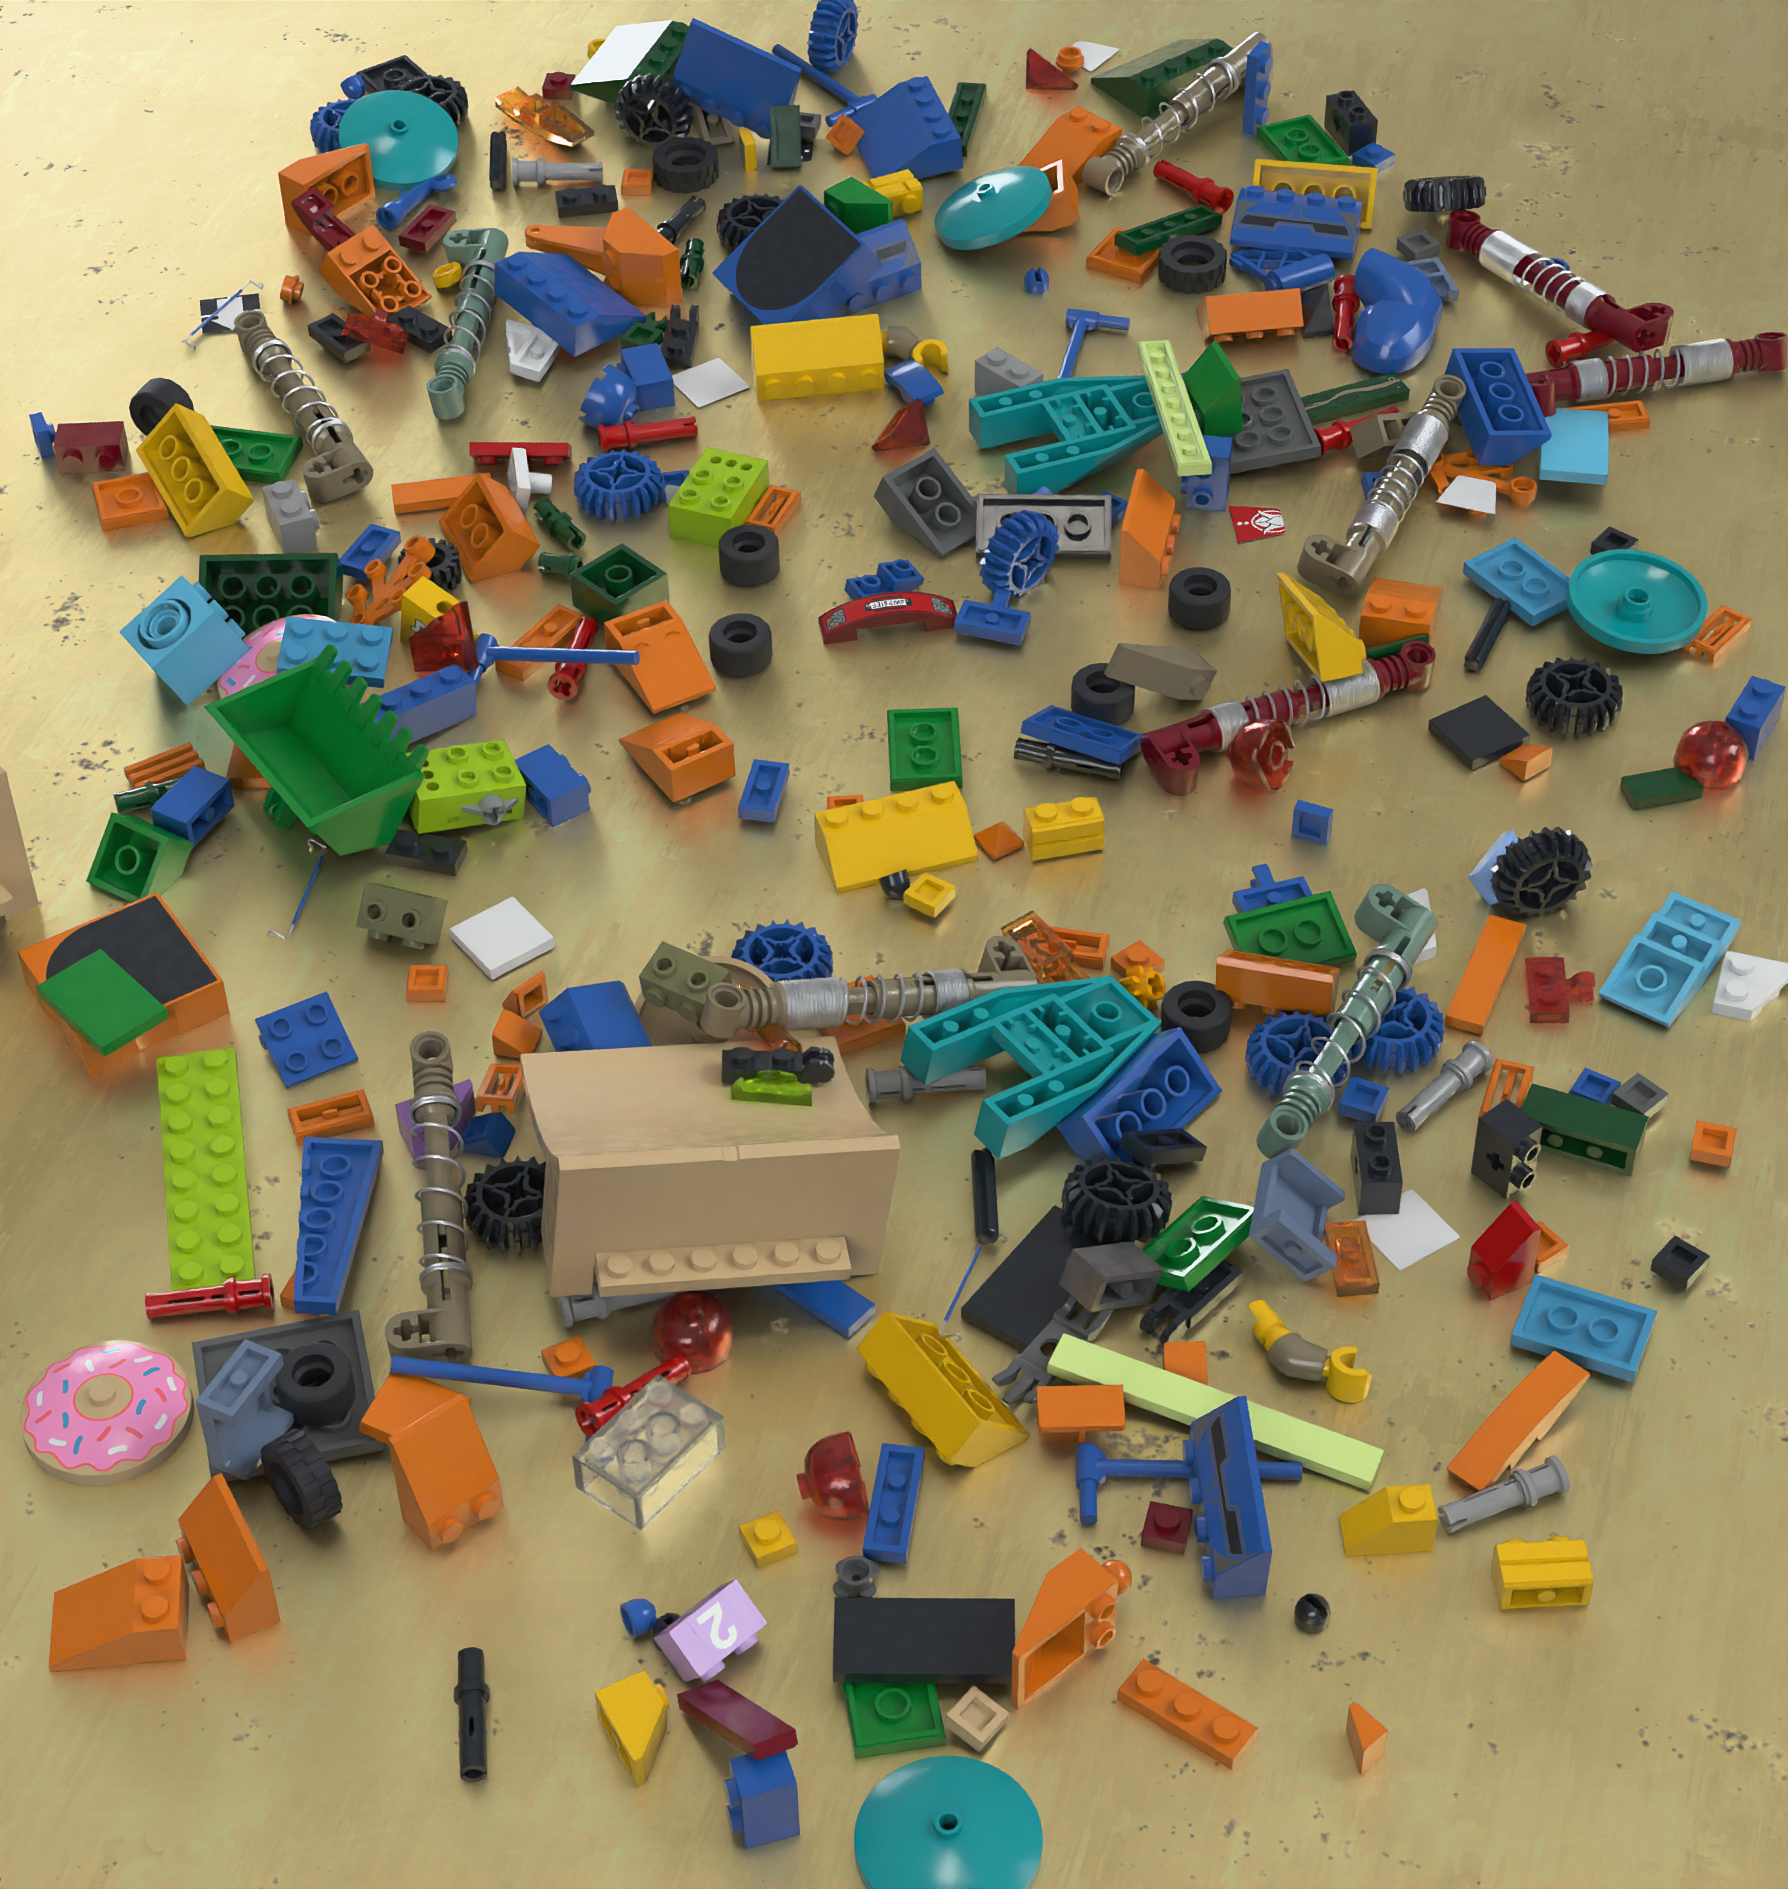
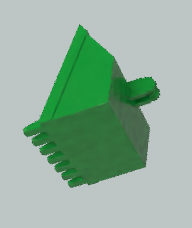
M328 644L318 658H313L204 706V708L271 785L265 798V803H263V812L271 818L274 817V825L283 831L288 828L290 829L293 823H295L294 821L299 818L314 835L318 834L334 851L342 856L387 845L392 842L417 789L425 777L421 769L429 754V750L425 745L418 744L409 757L405 754L413 738V732L409 728L403 727L392 740L390 735L398 720V716L394 711L387 710L378 723L375 721L383 703L382 698L378 694H371L362 706L360 701L368 683L364 678L357 677L347 690L345 685L353 667L348 661H342L332 673L330 669L338 654V650L334 645Z

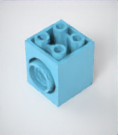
M181 576L120 630L119 633L188 706L251 649L241 639L246 633L234 620L230 619L227 623L224 621L229 617L225 610L215 600L208 604L207 601L211 596L198 581L192 586Z

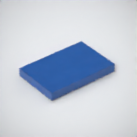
M1053 705L1024 720L1020 731L1022 734L1117 765L1141 751L1140 733Z

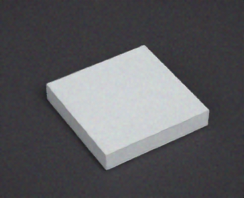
M513 896L450 928L451 939L491 980L555 947L554 937Z

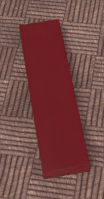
M718 1679L677 1694L680 1710L757 1761L798 1745L795 1728Z

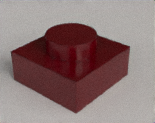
M564 72L547 73L542 86L543 99L571 100L574 91L570 90V85L575 80L576 75Z
M1150 1501L1141 1534V1546L1184 1555L1193 1518V1509Z

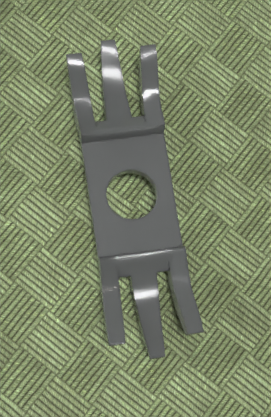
M1070 1294L1064 1306L1054 1313L1051 1322L1022 1354H1017L1004 1371L992 1378V1381L998 1387L1014 1382L1019 1371H1024L1021 1378L1003 1397L1002 1401L1008 1405L1023 1398L1024 1403L1032 1404L1036 1402L1037 1386H1050L1057 1378V1376L1047 1373V1365L1050 1358L1044 1356L1040 1348L1048 1342L1058 1343L1063 1333L1087 1342L1094 1341L1114 1309L1102 1310L1094 1322L1087 1328L1096 1311L1090 1312L1084 1308L1070 1321L1069 1319L1078 1304V1301ZM1036 1380L1040 1381V1382L1032 1389L1034 1382H1035Z

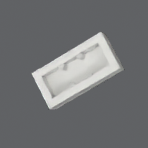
M512 447L507 470L508 487L523 515H526L530 493L550 494L552 476L551 474L529 472L526 450Z

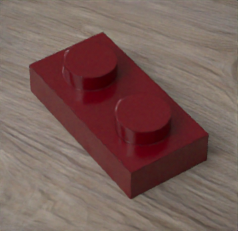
M429 204L399 235L400 246L417 252L427 253L457 222L456 211Z

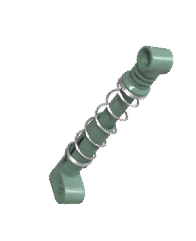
M497 228L455 230L448 233L443 239L448 263L458 262L463 273L459 283L462 292L456 295L454 299L456 310L449 315V323L452 327L446 329L443 334L446 344L440 347L435 359L434 369L436 375L427 383L432 410L435 417L439 419H453L461 415L465 410L463 400L465 388L475 374V363L481 355V345L486 338V327H488L491 321V310H493L496 304L497 295L494 293L495 263L505 258L509 245L507 235ZM455 329L451 344H449L446 335L448 331ZM483 331V337L479 342L476 335ZM478 348V354L474 360L471 351Z
M1388 884L1373 885L1368 890L1354 915L1357 927L1381 944L1374 947L1364 958L1363 966L1357 969L1358 979L1352 989H1346L1342 992L1341 998L1343 1003L1337 1012L1327 1015L1326 1022L1333 1031L1329 1039L1326 1037H1314L1311 1040L1313 1051L1318 1055L1314 1063L1309 1061H1299L1296 1063V1071L1288 1075L1284 1083V1095L1257 1135V1147L1269 1159L1288 1149L1296 1150L1317 1116L1324 1114L1331 1107L1335 1098L1334 1088L1342 1086L1348 1080L1351 1072L1350 1064L1358 1061L1363 1056L1366 1049L1365 1040L1372 1038L1379 1031L1381 1016L1393 1009L1396 1001L1395 993L1402 991L1410 982L1413 973L1412 966L1437 928L1436 917L1429 909ZM1391 957L1397 962L1389 975L1386 976L1381 971ZM1379 974L1385 978L1384 982L1377 978ZM1375 983L1377 986H1380V989H1375L1372 985ZM1325 1040L1327 1043L1319 1053L1314 1046L1315 1041ZM1362 1044L1360 1054L1354 1059L1348 1060L1347 1053L1352 1045ZM1301 1064L1311 1065L1309 1071L1299 1070ZM1340 1064H1347L1345 1077L1339 1083L1333 1085L1331 1078Z

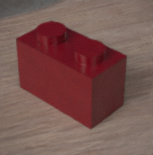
M123 421L58 423L53 446L59 474L125 471L129 447Z

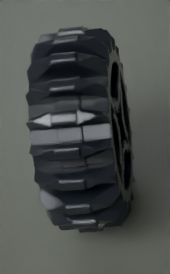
M651 73L645 77L639 74L634 80L628 81L618 93L614 107L617 110L615 119L621 121L619 129L628 131L626 138L633 137L636 139V144L643 143L645 146L657 148L659 144L665 143L669 139L687 137L690 133L694 117L691 115L693 107L687 105L689 97L681 95L682 87L676 89L672 86L673 80L665 82L662 75L655 79Z
M429 74L425 77L419 75L418 78H408L407 82H400L398 87L393 88V90L413 92L436 102L449 114L456 127H459L460 122L465 121V116L468 114L469 104L465 87L461 86L459 81H454L452 77L444 78L441 74L438 76Z
M1475 175L1411 179L1404 183L1403 191L1405 208L1410 212H1443L1479 208L1485 204L1486 196L1484 179Z
M755 193L754 196L743 195L741 199L733 198L731 203H725L724 208L719 210L718 223H716L721 245L726 246L727 251L733 252L784 200H780L779 196L769 197L767 193L763 196H758Z
M1570 656L1569 660L1564 661L1557 657L1554 663L1545 661L1542 668H1535L1533 675L1530 676V680L1527 683L1525 701L1527 702L1526 707L1530 711V717L1537 718L1539 726L1548 725L1549 732L1558 730L1562 732L1563 736L1566 733H1573L1577 738L1581 733H1586L1592 737L1595 731L1604 732L1607 726L1614 725L1619 712L1622 710L1623 691L1622 686L1619 684V677L1611 675L1610 668H1600L1599 662L1588 663L1586 658L1582 661L1574 660L1572 656Z
M1545 826L1540 833L1536 834L1531 830L1528 837L1524 839L1517 837L1518 842L1516 844L1505 846L1506 854L1497 856L1498 864L1491 868L1493 876L1490 881L1495 897L1500 905H1503L1513 916L1520 914L1523 918H1528L1533 913L1538 917L1544 912L1553 914L1554 909L1560 906L1565 908L1567 901L1576 900V893L1585 890V881L1592 877L1590 869L1593 865L1591 857L1587 853L1588 849L1570 830L1563 831L1560 827H1556L1551 831Z
M517 1155L515 1161L506 1162L501 1157L499 1166L495 1167L487 1164L485 1173H475L473 1183L467 1184L464 1199L468 1205V1215L465 1218L466 1225L469 1227V1231L473 1232L476 1241H484L488 1249L498 1246L502 1254L509 1249H515L518 1255H520L523 1248L529 1247L536 1253L538 1244L543 1243L541 1226L546 1161L538 1164L534 1156L528 1161H522Z
M1101 1157L1099 1162L1089 1159L1085 1165H1076L1074 1172L1068 1173L1062 1191L1061 1202H1063L1062 1209L1065 1211V1219L1072 1222L1073 1229L1083 1230L1084 1237L1095 1236L1099 1239V1243L1104 1240L1112 1241L1114 1244H1118V1242L1134 1243L1135 1240L1147 1243L1149 1237H1158L1160 1230L1165 1229L1172 1207V1193L1168 1190L1169 1183L1161 1180L1160 1173L1149 1172V1166L1135 1165L1134 1160L1124 1162L1119 1157L1116 1160H1107L1105 1157Z

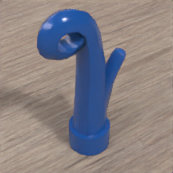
M441 174L427 179L408 192L404 188L401 189L396 200L385 203L376 211L378 223L387 230L394 229L411 210L435 191L445 192L453 189L457 184V179L450 174Z

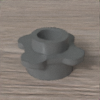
M850 1556L836 1564L838 1581L833 1585V1592L836 1596L847 1597L850 1595L853 1597L873 1598L876 1595L877 1587L874 1585V1580L879 1575V1566L875 1562L869 1561L862 1556Z

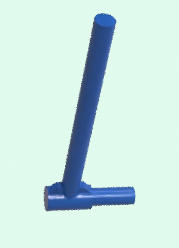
M776 44L772 49V53L775 56L802 68L801 73L848 103L846 108L825 117L828 127H833L842 113L851 118L878 98L875 94L859 97L780 44Z
M1068 308L1065 323L1066 326L1073 328L1057 378L1071 377L1086 330L1101 327L1129 331L1130 318L1100 315L1099 312Z
M482 633L477 639L468 662L469 670L467 674L475 681L477 688L482 673L486 672L487 668L493 665L495 661L638 665L640 654L638 651L500 647L495 637Z
M392 1356L390 1373L577 1395L581 1396L580 1401L582 1403H592L602 1397L604 1390L613 1385L614 1371L610 1367L602 1365L593 1367L584 1374L583 1379L398 1356ZM586 1436L585 1445L590 1448H599L602 1446L603 1436L596 1440Z
M1093 1443L1079 1444L1075 1450L1076 1487L1079 1489L1080 1522L1084 1525H1093L1097 1522V1489L1106 1481V1476L1194 1478L1192 1466H1185L1184 1460L1106 1459V1454ZM1257 1462L1260 1479L1302 1480V1463Z

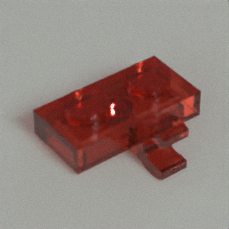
M376 308L373 319L361 313H355L354 315L348 313L342 335L403 354L409 333L404 332L403 328L396 324H385L388 312Z
M1564 957L1525 958L1524 972L1529 1023H1569L1570 1011L1568 1001L1582 1003L1594 1001L1593 987H1595V978L1593 972L1582 971L1566 979Z

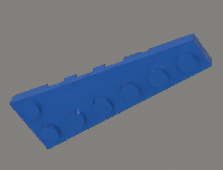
M304 1137L302 1185L300 1188L301 1208L298 1221L299 1239H297L294 1287L295 1313L337 1315L384 1154L382 1140Z

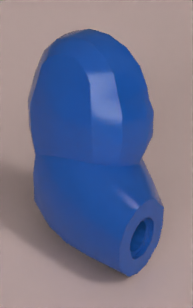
M1370 248L1362 256L1355 273L1354 288L1365 308L1361 310L1353 332L1354 340L1351 356L1354 362L1364 369L1386 374L1393 372L1402 373L1420 363L1433 347V335L1441 321L1443 301L1429 278L1414 266L1378 249Z

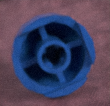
M609 364L602 369V371L607 373L603 380L595 378L580 409V411L586 414L585 416H580L579 420L597 429L598 424H603L604 427L622 425L628 420L632 422L639 411V406L635 404L638 394L635 383L623 371Z

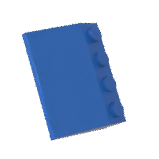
M693 18L673 75L672 86L676 89L682 87L681 95L689 97V102L702 107L707 113L717 114L728 119L735 126L749 128V130L756 132L761 138L771 139L770 105H794L802 68Z
M928 76L914 77L908 81L898 83L850 118L865 131L856 146L872 179L907 169L914 175V178L921 179L964 168L961 138Z
M519 251L495 263L494 293L574 357L625 333L635 321L643 324L646 322V315L568 254Z

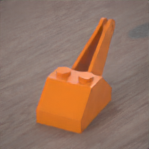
M629 207L612 213L607 227L533 224L525 228L526 246L528 248L545 253L568 254L586 269L605 275L604 283L632 305L668 308L672 304L682 302L679 249Z

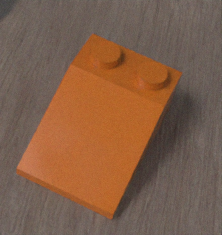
M1077 106L1055 120L1018 166H1030L1041 169L1062 159L1075 184L1078 185L1083 182L1082 173L1086 163L1094 156L1103 157L1114 148L1116 141L1122 135V128Z
M365 143L302 158L278 172L285 223L310 237L313 235L299 219L291 206V202L311 187H314L335 205L333 214L338 219H341L376 197L369 145Z
M1062 159L1040 169L1046 174L1052 187V200L1041 217L1022 232L1054 231L1058 228L1069 227L1076 220L1080 219L1078 187Z
M1375 577L1364 600L1358 640L1361 639L1365 648H1371L1419 633H1428L1430 645L1443 587Z
M462 1393L388 1439L402 1519L432 1552L445 1543L453 1542L462 1532L479 1521L490 1518L499 1508L504 1506L500 1478L468 1401Z
M182 1554L136 1558L54 1592L49 1656L50 1672L186 1660L190 1585Z

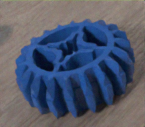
M821 0L813 12V19L810 22L811 26L808 32L809 40L807 44L809 48L807 53L810 64L821 72L828 73L841 70L842 65L844 66L849 60L850 55H853L852 51L853 47L856 46L855 39L859 25L857 23V7L853 0Z
M349 97L348 100L338 99L334 103L327 102V106L318 107V111L313 113V119L310 120V132L314 146L319 148L320 153L339 150L338 132L341 119L347 109L357 100H352Z
M611 449L610 453L598 452L596 458L588 457L587 463L579 464V470L575 472L574 496L580 505V509L587 511L588 516L597 515L599 521L609 518L611 522H614L616 519H623L626 522L627 518L639 519L641 513L650 514L651 508L658 507V501L663 493V476L657 467L656 461L650 460L649 455L640 456L638 451L627 453L625 449L621 452H614Z
M1023 509L1019 513L1014 511L1010 519L1004 518L1002 526L995 528V534L992 538H988L989 544L982 551L985 554L979 563L982 566L979 574L983 578L982 583L993 594L999 588L1011 591L1010 598H1020L1022 593H1028L1040 581L1044 582L1045 574L1051 572L1049 569L1051 563L1056 561L1054 553L1059 549V546L1056 544L1059 540V535L1056 533L1057 527L1046 516L1039 512L1035 513L1032 510Z
M788 919L784 924H776L772 920L770 926L766 927L757 924L755 932L745 930L743 939H737L735 949L732 950L731 958L744 961L758 968L773 982L830 978L834 971L833 952L826 941L825 935H818L815 927L806 929L803 921L797 925H791Z
M1414 986L1408 990L1403 989L1395 993L1396 1001L1393 1009L1381 1016L1379 1031L1372 1038L1365 1040V1052L1355 1064L1366 1062L1368 1071L1376 1067L1382 1070L1383 1075L1388 1070H1395L1400 1076L1406 1068L1415 1073L1419 1065L1428 1067L1431 1058L1437 1057L1445 1030H1443V1014L1439 1012L1436 1002H1429L1427 993L1417 995ZM1362 1044L1352 1045L1351 1050L1354 1058L1360 1054Z
M1295 1009L1292 1015H1287L1280 1010L1277 1018L1266 1016L1263 1024H1256L1253 1034H1250L1247 1040L1245 1062L1250 1073V1079L1256 1080L1258 1089L1268 1088L1270 1097L1278 1094L1284 1095V1083L1288 1075L1296 1071V1063L1299 1061L1315 1062L1318 1055L1313 1051L1311 1040L1314 1037H1326L1329 1039L1333 1034V1031L1326 1022L1327 1015L1316 1018L1312 1010L1307 1015H1301L1297 1009ZM1315 1041L1314 1046L1319 1053L1327 1041ZM1351 1048L1347 1053L1348 1060H1352ZM1301 1064L1299 1066V1070L1309 1071L1311 1068L1309 1064ZM1340 1064L1331 1078L1333 1085L1339 1083L1345 1077L1347 1064Z

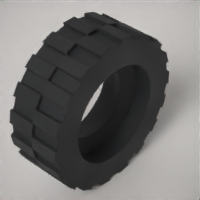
M677 137L676 139H669L665 143L659 144L658 148H655L653 151L654 180L657 181L658 186L663 187L667 191L670 190L674 193L681 192L684 194L699 192L715 184L716 179L719 178L717 148L709 141H704L701 138ZM680 164H695L692 166H676Z
M1195 234L1177 236V238L1169 239L1159 249L1158 276L1161 283H1164L1167 288H1171L1176 292H1184V294H1202L1203 292L1213 291L1214 288H1218L1221 286V283H1224L1227 251L1215 239ZM1196 262L1204 265L1186 266L1181 263Z
M298 1429L291 1430L261 1448V1461L271 1488L286 1513L302 1529L310 1531L342 1512V1497L336 1479L321 1452L305 1433L299 1432Z

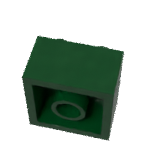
M623 543L570 573L573 606L588 617L595 619L603 627L604 622L664 600H667L669 603L667 573Z

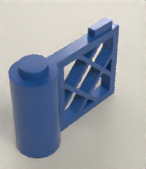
M1248 247L1231 253V258L1229 259V265L1239 271L1244 270L1263 282L1265 291L1300 288V293L1331 283L1335 278L1333 262L1325 253L1313 256L1308 252H1288Z

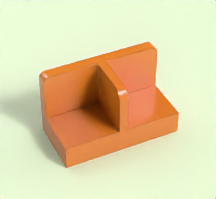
M1123 1384L1037 1386L1036 1416L1039 1431L1042 1433L1077 1432L1079 1445L1085 1443L1086 1432L1125 1430Z

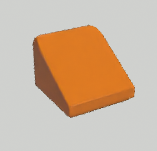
M1524 744L1499 758V763L1521 780L1526 781L1550 767L1553 749L1550 746Z
M541 971L513 989L502 1003L503 1008L524 1018L548 1002L545 973Z
M503 1009L492 1033L494 1055L520 1059V1054L535 1053L543 1035V1030L515 1013Z
M1204 1341L1166 1342L1163 1344V1370L1208 1386L1206 1344Z
M1353 1702L1349 1705L1346 1734L1360 1774H1364L1384 1757L1388 1731L1358 1703Z

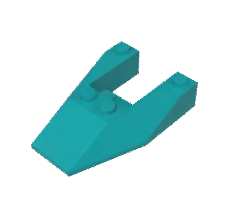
M1145 375L1057 378L969 399V432L980 449L992 448L997 445L1054 432L1060 441L1005 455L1004 487L1009 494H1033L1042 486L1047 487L1053 494H1058L1129 457L1163 434Z
M1112 976L1002 988L908 1026L900 1061L924 1085L1004 1051L1028 1072L1033 1079L984 1099L981 1104L974 1135L1000 1160L1029 1147L1097 1092L1160 1028L1161 1022Z

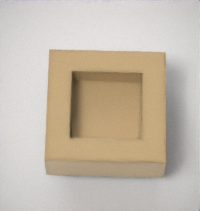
M973 1685L946 1714L943 1725L980 1752L1006 1723L1010 1713Z

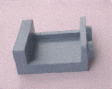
M1288 1149L1262 1163L1249 1237L1303 1282H1307L1336 1267L1337 1254L1323 1244L1327 1212L1331 1207L1345 1200V1192L1296 1150Z
M245 1339L196 1400L212 1467L243 1480H249L262 1463L261 1448L284 1435L294 1422L292 1412L273 1404L269 1388L270 1382L284 1366L281 1353Z

